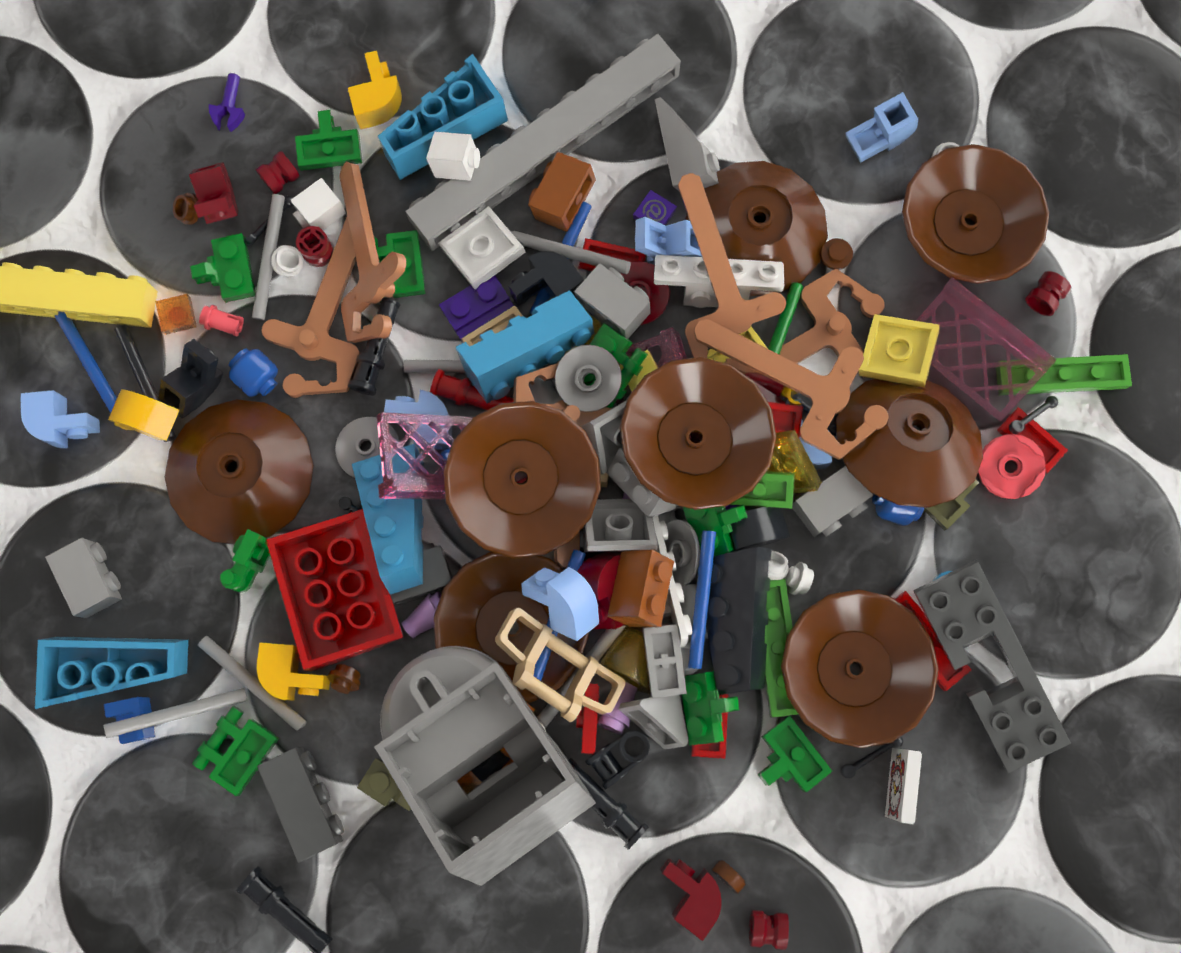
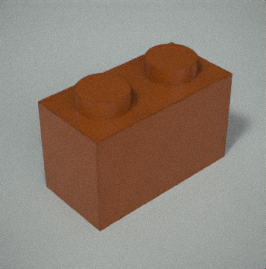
M557 152L553 161L546 165L543 179L538 188L533 189L528 205L534 218L567 232L580 206L586 200L596 181L591 164Z
M654 550L622 551L607 617L629 627H661L674 561Z

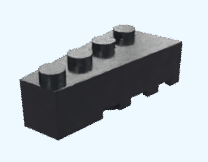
M753 547L713 557L706 629L719 695L765 688L767 653L765 626L768 625L769 613L766 612L767 591H770L768 564L771 561L772 549Z

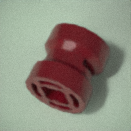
M282 151L275 154L273 161L269 164H262L255 169L273 194L281 192L283 185L287 182H294L300 177L296 168Z
M308 226L297 234L296 247L306 263L314 267H323L329 263L334 249L321 228Z
M1045 271L1038 280V287L1033 288L1029 292L1025 301L1035 312L1044 316H1052L1059 308L1060 299H1064L1069 294L1072 286L1062 275L1052 271Z
M752 910L749 921L750 947L761 948L764 944L772 945L775 949L786 950L789 939L788 914L776 912L774 915H766L763 911Z

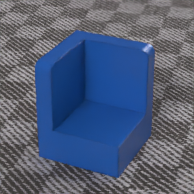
M135 697L104 704L106 718H116V721L152 712L150 697ZM154 726L118 735L119 742L127 744L155 738Z

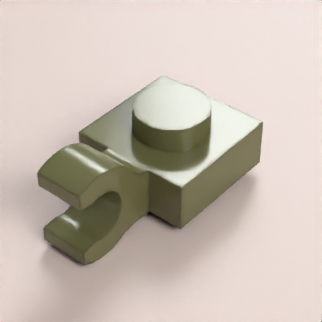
M975 479L974 483L955 500L929 508L924 507V512L944 531L947 530L970 507L964 498L979 482Z
M375 758L357 788L383 806H388L393 799L400 806L410 811V806L384 762L379 758Z

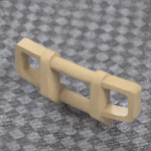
M516 608L509 612L495 637V642L517 662L512 684L521 690L526 688L559 710L561 717L569 722H573L577 718L582 706L599 714L613 711L626 684L623 678L599 664V661L592 656H584L552 634L553 630L550 627L541 624L521 608ZM516 619L535 632L524 653L520 652L508 640V633ZM545 646L579 668L564 697L533 676L535 664ZM595 673L609 681L612 685V689L604 704L584 696Z

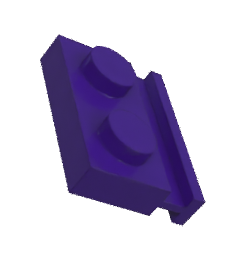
M495 275L488 281L480 284L477 289L470 285L439 304L441 311L460 340L515 306Z

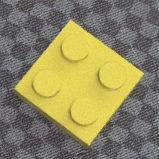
M874 314L863 353L864 360L859 369V376L925 388L939 334V325Z

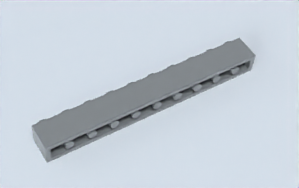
M656 34L651 39L642 40L637 44L634 51L625 57L620 56L611 63L610 68L601 74L596 73L592 75L583 87L576 92H568L563 96L560 103L551 109L546 108L541 111L529 125L518 127L511 134L510 138L502 144L497 143L491 146L485 156L480 158L478 168H474L471 181L443 180L431 194L425 198L420 197L413 201L409 209L405 211L410 224L418 231L419 236L431 251L439 247L438 242L489 206L493 209L542 174L546 165L553 161L557 152L569 155L679 76L681 60L659 34Z

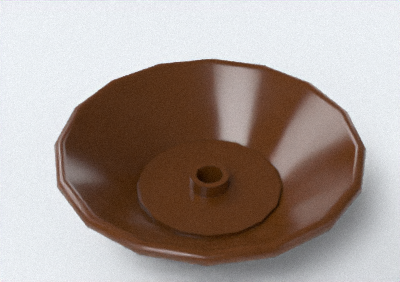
M971 144L944 149L921 164L906 186L902 216L908 240L925 263L951 279L981 284L1007 279L1032 262L1046 240L1049 210L1043 187L1024 163L1003 150ZM965 219H971L973 225L966 224Z
M766 161L737 162L717 171L719 183L706 187L704 190L727 258L783 262V291L789 289L793 282L802 283L820 263L821 250L828 238L825 209L813 187L791 169ZM686 214L685 220L689 221L688 215ZM760 216L764 219V222L757 223L754 217ZM751 290L750 296H763L774 291Z
M703 357L672 360L646 374L627 398L620 424L624 457L640 484L667 503L693 510L727 506L753 491L770 468L777 439L772 408L756 383L730 364ZM697 434L701 439L700 443L691 442L689 435Z
M871 379L865 381L850 393L848 404L839 412L836 418V440L841 445L845 444L844 439L847 441L856 439L854 432L864 423V413L870 406L880 405L884 407L889 416L886 425L882 429L874 431L842 458L849 473L870 493L897 505L929 508L955 500L974 483L983 460L981 432L969 409L948 389L929 380H926L924 388Z
M235 399L206 408L184 425L169 449L164 478L170 504L187 528L212 542L235 545L237 539L241 535H245L247 529L265 538H270L294 520L310 493L314 465L307 438L289 415L265 402ZM237 462V469L234 472H229V465Z
M534 401L501 403L473 417L452 442L443 470L446 504L459 529L483 549L511 558L546 555L571 542L591 519L601 490L599 457L586 431L562 410ZM519 471L527 474V478L523 483L515 481V475Z
M491 551L464 564L443 588L434 614L435 648L460 646L480 651L495 660L513 681L517 662L496 644L495 637L509 612L516 608H521L541 624L546 625L549 619L548 606L524 596L521 583L544 567L559 574L564 570L553 560L545 556L511 558ZM516 619L515 622L518 623L519 629L515 634L508 633V640L520 652L524 653L535 632ZM589 632L578 641L563 634H557L559 639L583 654ZM551 651L541 682L553 690H557L577 667L554 651ZM516 686L526 703H532L540 699L526 688L521 690Z
M860 589L829 594L804 610L786 637L781 663L787 697L803 722L830 742L857 748L892 743L915 728L934 700L939 671L932 639L916 615L890 596ZM853 662L860 666V672L857 675H853L850 672V665Z

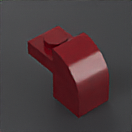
M224 162L192 170L189 177L198 199L194 204L198 218L204 216L206 224L238 216L233 188Z
M622 551L599 553L585 560L577 571L589 583L597 599L599 624L593 629H617L625 625L607 617Z
M668 858L660 869L662 874L687 892L673 911V918L703 941L718 920L721 912L722 899L720 889L714 878L705 868L695 879L692 876L696 871L681 859L674 863Z

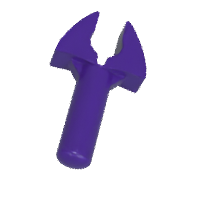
M229 73L227 76L222 103L218 106L209 104L211 119L219 131L221 120L227 115V112L230 114L227 123L230 132L235 130L245 117L243 109L235 107L240 77L235 73Z

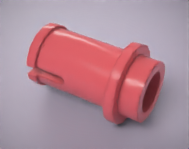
M211 305L210 307H203L199 323L204 325V328L207 330L214 328L237 337L243 328L244 318L218 310L216 305Z

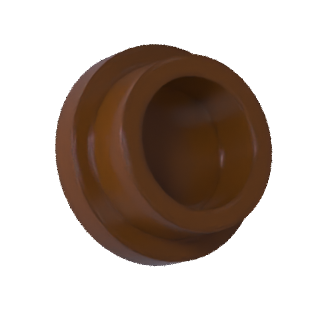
M185 193L178 195L174 200L173 214L183 224L192 225L198 220L194 204L198 200L196 194Z
M840 238L827 241L821 250L822 262L833 270L844 269L853 258L851 245Z
M337 664L335 669L330 670L327 676L331 682V687L344 694L359 690L361 685L359 681L361 674L356 669L347 665Z

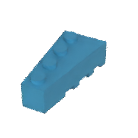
M473 54L465 60V65L456 73L452 71L444 78L445 83L433 93L429 91L421 98V103L414 110H407L377 136L385 157L400 180L429 164L426 157L434 132L470 134L474 140L508 121L502 96Z
M569 290L535 307L532 316L526 318L519 315L508 321L506 329L496 334L491 329L480 334V342L470 347L464 342L455 348L467 377L486 403H489L493 399L498 400L507 395L510 388L514 386V379L516 377L539 370L548 363H556L564 356L566 351L574 346L585 344L594 334L593 321Z
M414 443L352 463L379 576L390 595L423 584L422 528L424 517L422 515V499H424V487L422 484V473H424V462Z
M52 637L38 640L35 709L186 674L188 667V640Z

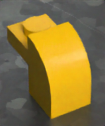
M377 50L365 53L372 81L348 87L354 115L360 130L389 121L397 113L401 105L402 95L397 76H390L387 62H380Z
M121 389L108 420L115 422L114 425L122 429L135 430L154 439L167 441L179 410L147 396Z
M259 642L257 675L262 687L270 695L281 700L294 701L296 687H299L298 694L318 696L319 689L329 690L330 681L324 675L298 673L300 657L297 646Z

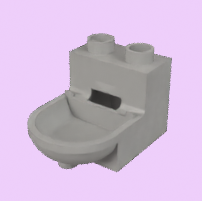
M448 646L421 654L409 662L393 679L385 694L380 715L383 741L374 747L448 872L482 886L596 804V802L559 746L547 734L516 686L512 684L513 681L505 670L495 660L480 651L467 647ZM504 747L514 762L490 775L471 793L466 794L457 780Z

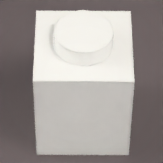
M434 132L426 159L435 178L471 181L474 168H478L480 163V151L475 147L470 134Z
M322 178L291 199L297 210L293 213V216L302 228L316 226L324 230L346 214L340 200Z

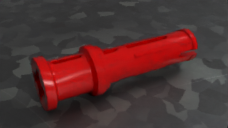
M442 369L437 370L430 388V393L453 400L458 406H465L467 403L489 410L501 403L514 402L513 398L504 396L501 399H493L486 403L469 378L465 377L461 380L444 374Z

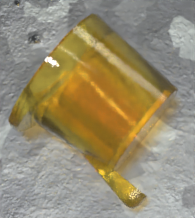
M626 626L599 664L623 678L626 683L635 686L638 691L650 694L643 632Z

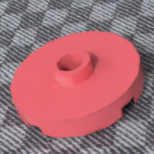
M1006 434L996 437L982 449L983 460L978 470L980 482L990 493L1000 498L1017 499L1028 496L1040 486L1045 477L1046 467L1042 450L1033 440L1023 435ZM1009 460L1016 464V469L1012 473L1005 470V463Z

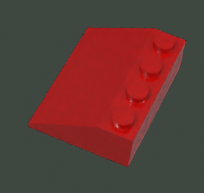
M363 509L266 540L303 670L310 672L404 638L392 597L379 576Z

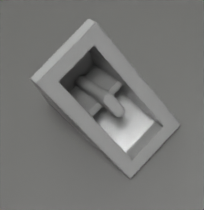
M680 695L646 698L620 704L618 709L663 749L687 745L689 740Z

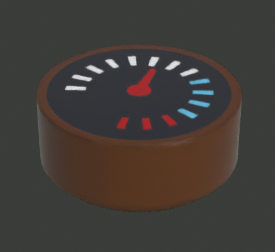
M719 860L711 869L736 894L746 885L745 880L723 860Z

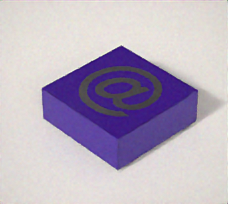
M650 190L634 212L633 219L637 220L647 217L666 226L675 213L677 206Z

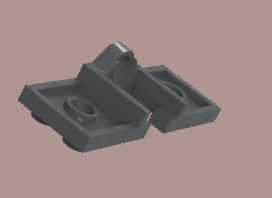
M974 560L913 590L942 646L944 654L955 670L971 663L964 648L991 635L1007 660L1006 665L1014 678L988 691H985L981 686L966 694L970 705L975 710L1008 773L1071 744L978 561Z

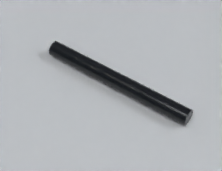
M122 324L115 327L116 335L143 395L161 402L158 399L159 396L127 325ZM173 428L170 431L167 441L163 440L164 442H169L176 438Z

